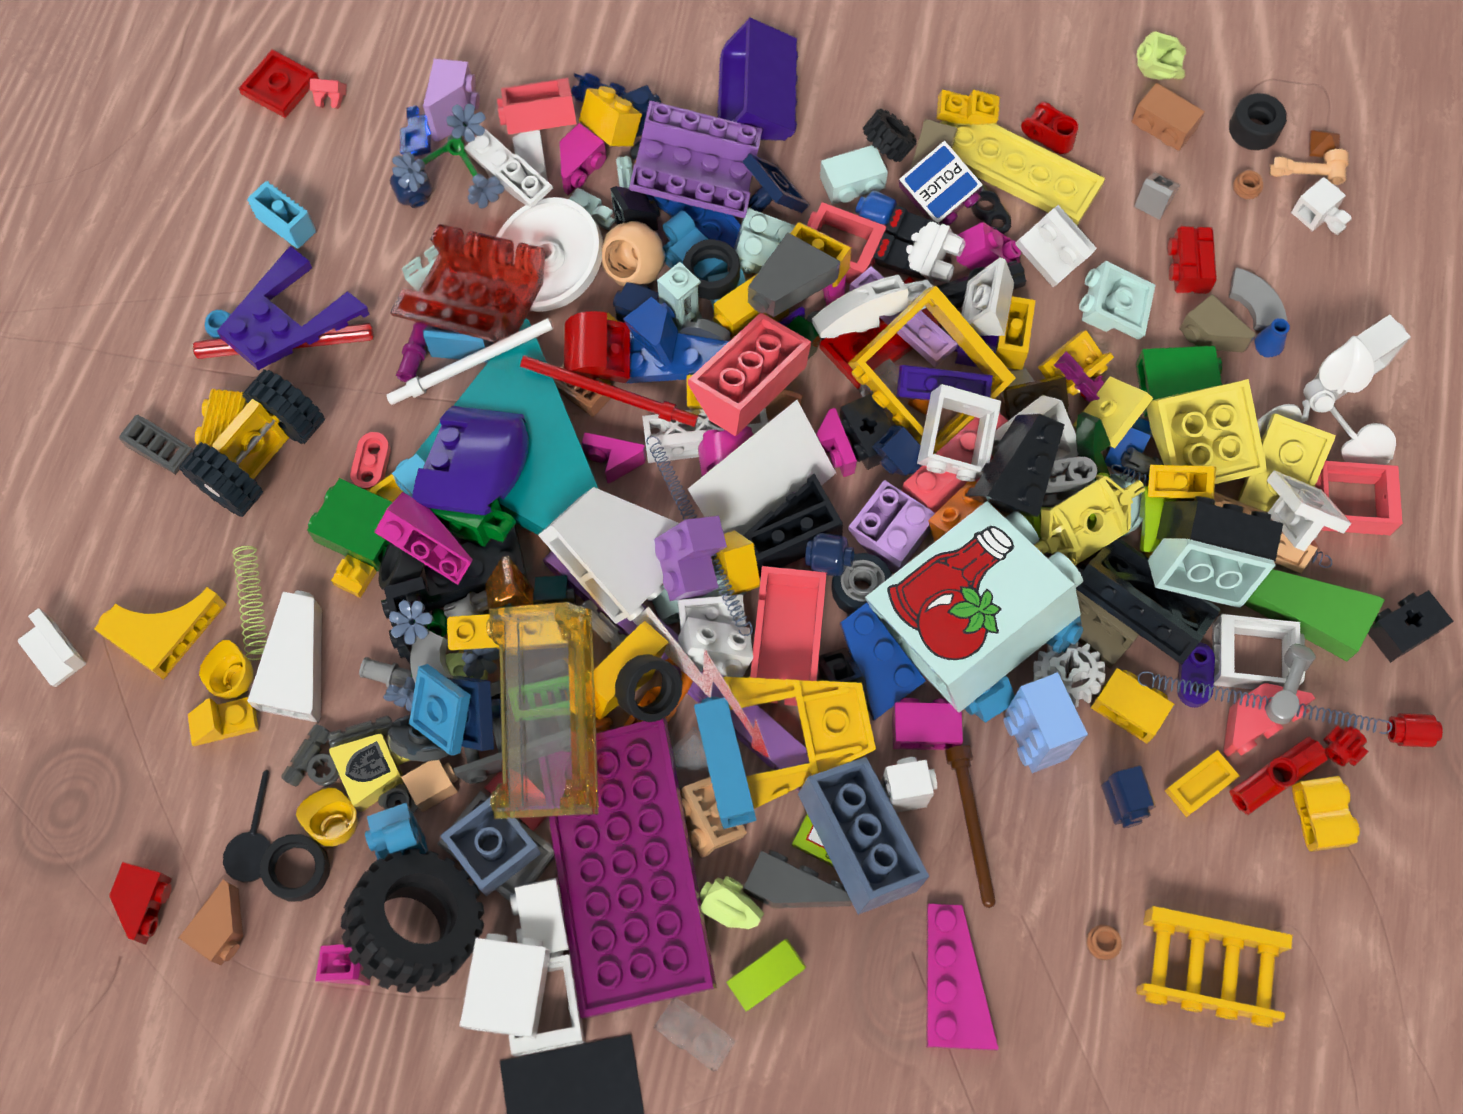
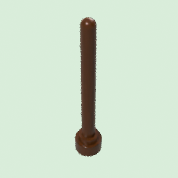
M970 745L955 746L945 750L946 761L948 765H951V769L956 772L982 904L986 908H992L996 900L968 769L971 767L970 761L973 760Z

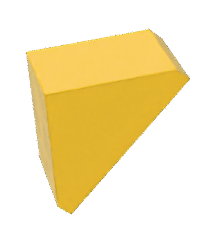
M735 530L724 533L727 547L717 552V556L713 560L719 559V562L715 565H722L718 569V571L724 570L720 576L727 575L726 578L722 579L723 581L729 580L725 586L732 585L727 591L734 590L730 595H737L760 587L753 542Z

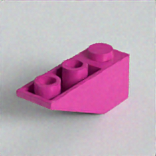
M404 492L386 509L374 532L457 585L473 561L428 507L419 504Z

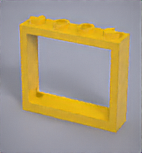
M936 285L925 289L848 363L853 369L851 372L853 377L860 384H866L872 390L874 401L882 408L887 407L894 415L892 417L893 422L897 426H903L920 445L924 428L866 362L924 306L982 373L993 375L990 398L995 399L1016 379ZM958 412L937 433L933 454H936L975 417Z

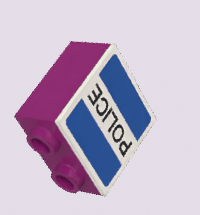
M943 141L899 179L901 190L926 219L947 226L958 218L956 213L965 206L969 209L981 198L979 193L983 186L946 141Z

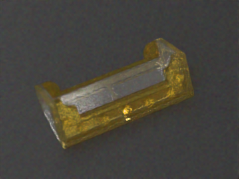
M568 602L489 609L490 618L486 624L487 634L496 645L500 646L503 783L497 785L490 798L494 819L599 814L592 610Z

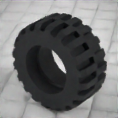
M407 849L404 855H402L401 851L389 853L385 859L379 858L371 864L368 871L363 873L349 895L344 906L345 912L341 916V927L345 930L342 935L343 945L346 948L351 947L352 951L348 957L353 965L361 964L364 968L361 974L367 979L374 976L380 980L378 986L389 989L391 985L397 986V991L401 993H409L413 987L416 988L417 992L429 991L433 985L439 987L447 982L473 953L475 940L483 933L484 922L481 920V917L484 915L483 903L477 902L476 899L480 893L475 884H469L468 879L470 876L464 869L461 871L457 870L454 867L456 862L448 857L444 861L437 858L438 853L427 850L425 854H420L419 849ZM394 898H410L427 906L438 921L440 940L421 944L400 936L388 922L385 913V902Z

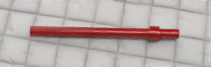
M525 355L521 360L520 367L658 414V418L668 422L675 420L695 427L699 415L678 409L674 403L665 400L661 403Z

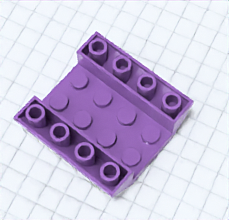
M650 101L629 190L745 218L750 197L749 188L752 173L742 161L750 153L757 156L762 128Z

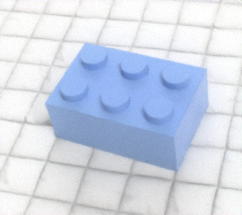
M1058 672L1021 686L1006 710V717L1003 719L1007 732L1010 736L1014 735L1019 744L1017 751L1022 764L1029 766L1031 773L1068 760L1088 735Z

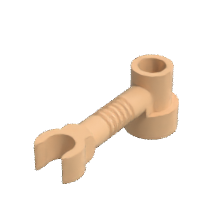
M1344 149L1330 150L1324 154V163L1294 162L1292 159L1285 157L1274 158V164H1270V175L1276 177L1291 174L1328 176V181L1332 184H1342L1346 181V167L1349 165L1348 152Z

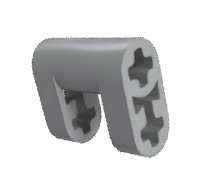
M1087 457L1055 460L1051 476L1057 477L1049 479L1045 493L1048 496L1043 501L1042 507H1054L1092 484L1097 475L1096 464ZM1068 468L1065 475H1062L1064 469Z

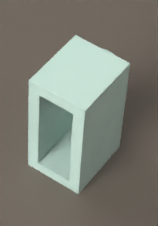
M872 145L821 161L820 179L832 205L840 202L846 203L856 197L870 194L872 191L879 192L886 187L888 171L878 149H875Z

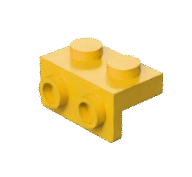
M1084 330L1075 335L1040 364L1038 368L1045 378L1059 375L1065 377V374L1059 368H1056L1054 364L1067 351L1084 369L1083 371L1089 378H1095L1108 369L1106 364L1114 356L1111 352L1102 354L1087 330ZM1066 379L1067 394L1070 393L1073 396L1081 392L1074 387L1076 384L1072 380Z

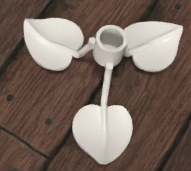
M1352 336L1343 346L1332 352L1323 361L1318 372L1319 379L1310 381L1304 388L1303 393L1306 400L1302 402L1304 406L1303 415L1298 406L1285 404L1270 410L1257 421L1261 439H1263L1272 414H1278L1303 423L1308 420L1310 408L1322 413L1330 411L1352 438L1341 447V454L1345 462L1388 464L1393 459L1396 447V438L1392 430L1381 423H1373L1362 427L1358 434H1356L1334 407L1335 396L1333 393L1339 395L1343 390L1351 393L1362 391L1373 378L1374 362L1369 350L1356 336Z

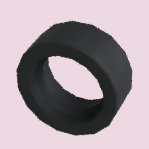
M715 239L703 240L694 244L686 252L683 265L695 275L694 267L704 259L716 258L729 265V273L725 278L711 282L698 278L701 281L698 285L699 298L707 300L721 299L738 285L740 279L739 256L734 248L726 242Z
M389 543L379 570L378 580L380 588L384 590V587L419 578L424 563Z
M650 654L639 655L629 660L620 670L615 682V696L619 706L633 717L646 722L660 721L670 715L678 705L682 694V680L679 671L671 663ZM650 670H658L662 675V688L659 695L647 706H639L635 701V688L638 681Z
M288 834L276 839L267 847L260 865L263 884L272 894L288 902H302L314 897L324 887L330 870V862L326 851L314 839L302 834ZM292 848H302L309 851L315 861V872L311 880L298 888H288L282 885L277 880L275 874V867L279 857L285 851Z

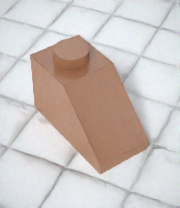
M223 879L179 936L180 940L209 961L218 965H222L224 961H229L236 954L240 946L238 942L243 937L239 889Z

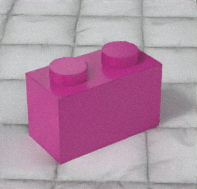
M905 698L901 699L900 703L895 702L892 710L893 749L946 750L951 747L961 746L963 743L962 711L958 713L946 699H935L933 703H920L919 699Z

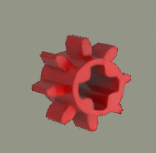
M1336 725L1323 739L1328 744L1325 748L1326 755L1340 766H1345L1348 762L1355 766L1369 752L1363 747L1367 743L1366 737L1358 729H1354L1353 726H1346L1342 729Z

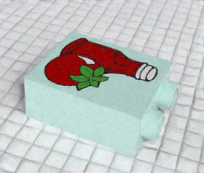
M988 501L865 597L870 608L912 663L958 713L1081 615L1076 587L1083 583V578L1075 565L1061 552H1056L1050 558H1047L1034 546L1039 541V537L1033 526L1022 514L1013 511L1005 518Z

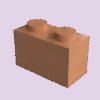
M1156 83L1138 104L1132 123L1141 130L1147 131L1160 139L1164 144L1180 151L1198 129L1205 111Z

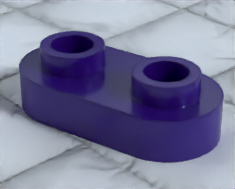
M1200 642L1182 665L1179 663V683L1184 679L1186 683L1190 680L1192 684L1197 682L1198 685L1203 683L1204 687L1208 684L1211 688L1214 686L1215 654L1208 645ZM1194 654L1202 655L1204 662L1197 661ZM1182 681L1177 694L1185 705L1197 708L1210 700L1208 699L1209 686L1205 690L1204 698H1202L1203 685L1200 686L1202 692L1198 693L1196 697V692L1193 688L1192 694L1189 695L1190 682L1186 686L1185 694H1183L1184 681Z

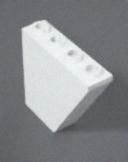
M593 487L570 505L538 536L616 624L625 618L632 621L645 609L641 604L646 599L651 601L664 590L661 586L663 583V572L660 561L655 554L654 539L679 523Z

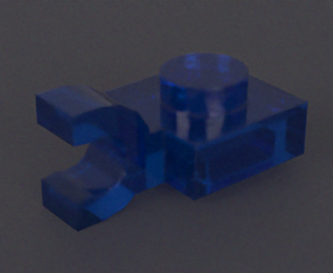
M417 105L407 107L408 126L400 128V154L403 156L404 153L410 152L415 157L431 153V131L427 124L426 115H419V107Z

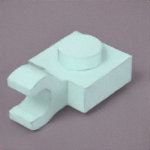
M579 188L569 198V200L585 208L602 228L609 230L615 222L610 217L613 211L603 206L601 199Z

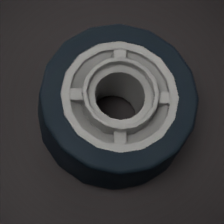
M867 553L854 554L852 567L847 566L842 576H833L832 578L833 599L840 609L850 615L862 605L868 603L865 597L892 576V572L887 564L875 555ZM865 581L870 587L862 590L858 589L854 583Z

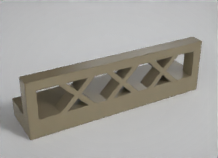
M1076 590L1081 613V625L1083 627V632L1078 642L1083 646L1088 643L1090 645V652L1098 651L1100 653L1099 660L1105 662V665L1111 668L1130 648L1139 634Z

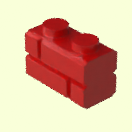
M1180 226L1177 228L1174 237L1169 238L1167 253L1169 256H1173V263H1171L1169 268V280L1174 281L1176 293L1194 292L1195 294H1208L1217 281L1212 227L1194 228Z

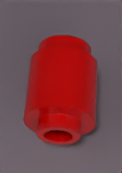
M1399 713L1397 716H1391L1388 720L1392 724V730L1387 733L1388 739L1391 743H1397L1398 746L1433 748L1437 741L1442 739V724L1440 721H1437L1433 714ZM1387 723V732H1388V731L1390 730V728H1391V726H1390L1389 723Z

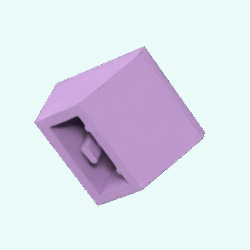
M884 480L850 524L848 530L868 554L880 558L887 564L890 571L896 573L907 564L930 533L931 529L928 520L935 512Z

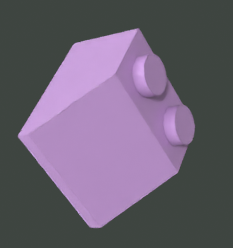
M434 59L423 108L433 141L439 142L449 136L454 127L447 125V117L454 116L452 113L454 105L459 104L463 110L466 104L474 105L475 110L479 108L480 97L479 93L475 92V76L470 73L468 62Z

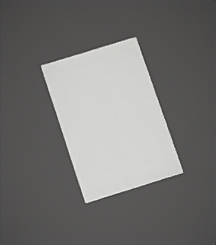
M796 400L690 486L688 491L704 517L719 516L723 533L735 530L743 536L771 510L774 512L786 501L788 495L792 492H797L805 485L807 479L815 473L822 486L836 474V471L801 405Z

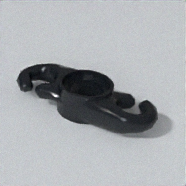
M983 185L979 193L981 198L971 206L972 213L976 218L985 221L989 226H992L993 220L1003 221V227L993 226L992 228L1005 234L1011 228V217L1000 203L997 194L988 191L986 186ZM989 201L993 204L994 208L983 210L978 206V203Z

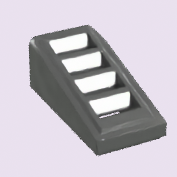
M138 414L134 416L119 436V439L127 448L175 475L179 471L178 466L193 450L187 444ZM154 435L155 438H154V439L152 440V442L148 445V447H147V448L144 447V446L148 443V441L151 439V437ZM164 442H167L163 449L160 451V453L157 455L156 452L159 450ZM176 447L178 449L177 452L168 462L166 458Z

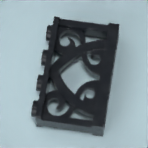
M1116 539L1105 546L1089 562L1081 574L1083 583L1076 587V590L1182 665L1200 643L1220 613V608L1209 600L1155 588L1148 563L1149 558L1122 539Z

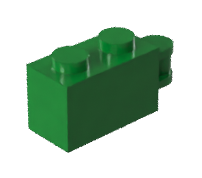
M498 499L487 505L491 508V512L486 516L429 508L452 535L484 547L491 538L503 542L516 524V520L511 515L501 510Z

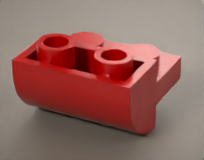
M600 311L581 312L569 317L565 321L564 369L592 379L601 378L626 383L630 379V330L626 323L607 319V313Z

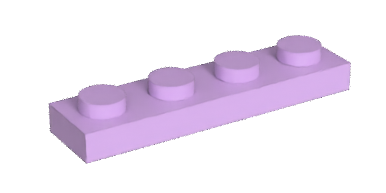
M871 266L850 283L849 290L852 291L884 277ZM921 310L897 332L900 337L934 367L949 356L957 347V342ZM901 312L892 316L883 315L879 317L889 325Z

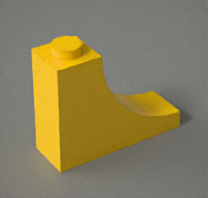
M208 587L189 603L163 613H137L122 608L115 603L110 610L102 614L94 630L164 680L226 606V603Z

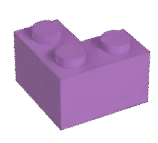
M719 516L685 519L654 539L655 554L660 561L663 572V585L668 592L670 601L701 597L719 588L711 560L712 555L727 547Z

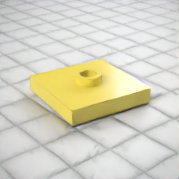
M1109 377L1096 394L1100 399L1090 401L1083 412L1101 419L1111 444L1110 447L1115 449L1150 404L1153 397L1141 389ZM1077 420L1073 424L1075 428L1077 427Z

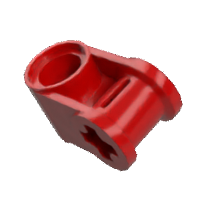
M1040 102L1035 107V112L1032 116L1024 119L1021 128L1030 139L1036 140L1057 154H1067L1074 147L1078 123L1073 117L1055 109L1051 104Z

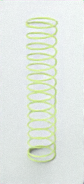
M241 546L232 552L233 558L239 562H252L258 558L252 555L257 551L252 546ZM246 549L255 550L253 553L247 555L236 554L237 552ZM236 555V556H243V557H240V558L236 559L234 556ZM245 557H256V559L250 561L239 560ZM246 563L237 567L235 573L237 574V569L251 570L259 565L257 563ZM249 564L257 565L253 568H240L241 566ZM246 571L241 574H237L238 576L236 577V581L238 582V590H240L238 588L239 584L254 585L261 581L258 578H250L243 580L241 582L237 580L239 576H257L259 575L258 571ZM248 572H257V573H258V574L252 575V576H243V575H242V574L248 573ZM247 580H259L256 583H242ZM249 586L241 589L237 595L244 600L260 599L262 597L261 594H249L240 597L239 593L241 591L257 592L261 590V587ZM252 587L260 588L255 591H244V589ZM251 595H260V596H261V597L253 598V599H246V598H245V597L251 596ZM239 600L238 603L241 605L239 611L242 613L240 619L244 621L241 627L249 631L265 629V625L243 627L245 622H263L265 620L264 617L242 619L243 615H260L264 613V610L254 609L245 613L241 611L242 607H260L263 605V602L254 601L242 605ZM251 603H262L258 606H245ZM251 611H263L258 614H246ZM256 618H262V619H264V620H262V621H257V622H249V621H248V620L256 619ZM256 626H264L261 629H249ZM244 631L242 632V635L245 637V638L243 639V643L246 644V646L244 647L245 652H247V654L245 655L246 657H247L248 654H263V652H264V651H263L264 648L255 649V650H252V651L248 652V651H246V647H247V646H254V647L264 646V645H266V643H265V644H262V645H250V644L257 643V642H267V641H265V640H260V641H255V642H251V643L247 644V643H245V639H246V638H251V639L264 638V637L267 636V634H266L265 636H261V637H250V636L257 635V634H266V633L261 632V633H254V634H251V635H249V636H245V635H244ZM248 658V659H249V660H260L261 658H256V659Z

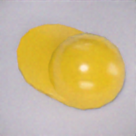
M222 640L203 660L199 676L205 687L214 696L231 699L248 691L253 681V667L251 661L235 643L230 640Z
M325 788L317 791L306 798L296 811V817L300 825L316 842L323 846H337L346 843L353 836L358 826V815L355 807L343 792L337 788Z

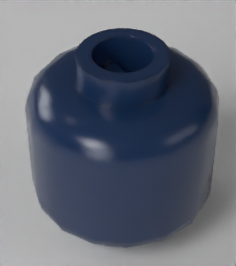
M394 174L391 176L390 185L400 204L418 208L427 203V198L433 190L428 176L423 184L420 183V188L415 192L410 189V186L403 188L398 184L401 176L397 177Z
M819 533L813 540H809L807 543L806 565L810 566L812 571L825 572L828 576H842L847 566L852 567L854 548L849 547L845 536Z

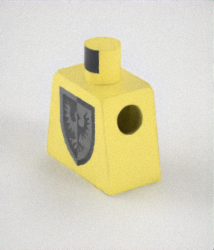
M382 734L372 735L329 749L351 803L359 812L366 810L376 803L382 794L396 788L398 784L404 783L401 778L403 774L399 765L409 760L391 751L386 738Z

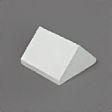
M1001 257L967 282L961 315L979 336H1005L1014 281L1006 260Z

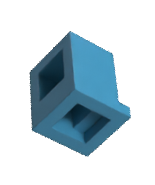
M1004 676L964 708L970 715L975 714L986 723L1006 710L1015 697L1009 678Z

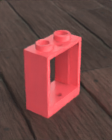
M568 78L501 88L502 98L497 99L498 113L501 126H507L508 135L577 124Z
M822 202L818 211L811 213L807 226L820 232L823 224L868 240L858 262L850 261L851 266L845 278V282L850 284L867 269L874 266L876 261L873 256L883 234L886 233L885 229L887 226Z
M1325 461L1315 487L1321 489L1328 497V481L1375 485L1377 518L1345 515L1352 523L1345 532L1391 536L1403 524L1398 466ZM1326 526L1321 529L1322 531L1338 532Z

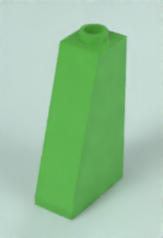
M1272 569L1244 605L1269 619L1300 622V633L1304 634L1305 639L1347 662L1359 651L1385 599L1376 595Z

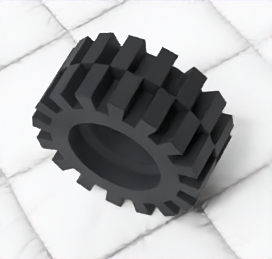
M881 108L874 113L863 127V133L867 136L866 139L873 143L872 146L875 149L878 148L882 155L886 154L887 158L893 159L894 162H901L917 144V139L910 132V128L905 126L901 119L898 120L896 115L890 114L889 111H884Z

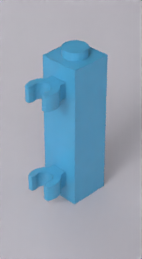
M708 697L702 700L701 703L695 704L694 709L723 829L757 821L728 702L725 697Z

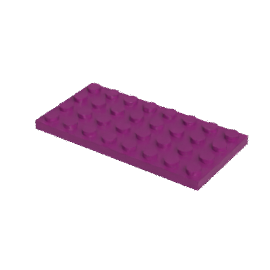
M663 718L660 721L654 722L642 721L589 735L591 741L582 743L581 747L574 751L564 752L561 750L539 758L580 1019L717 989L704 916L700 907L701 900L667 719Z

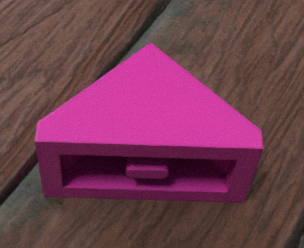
M343 944L320 947L315 981L370 985V979L361 974L364 969L361 964L353 965L348 957L352 951L351 947L346 948Z

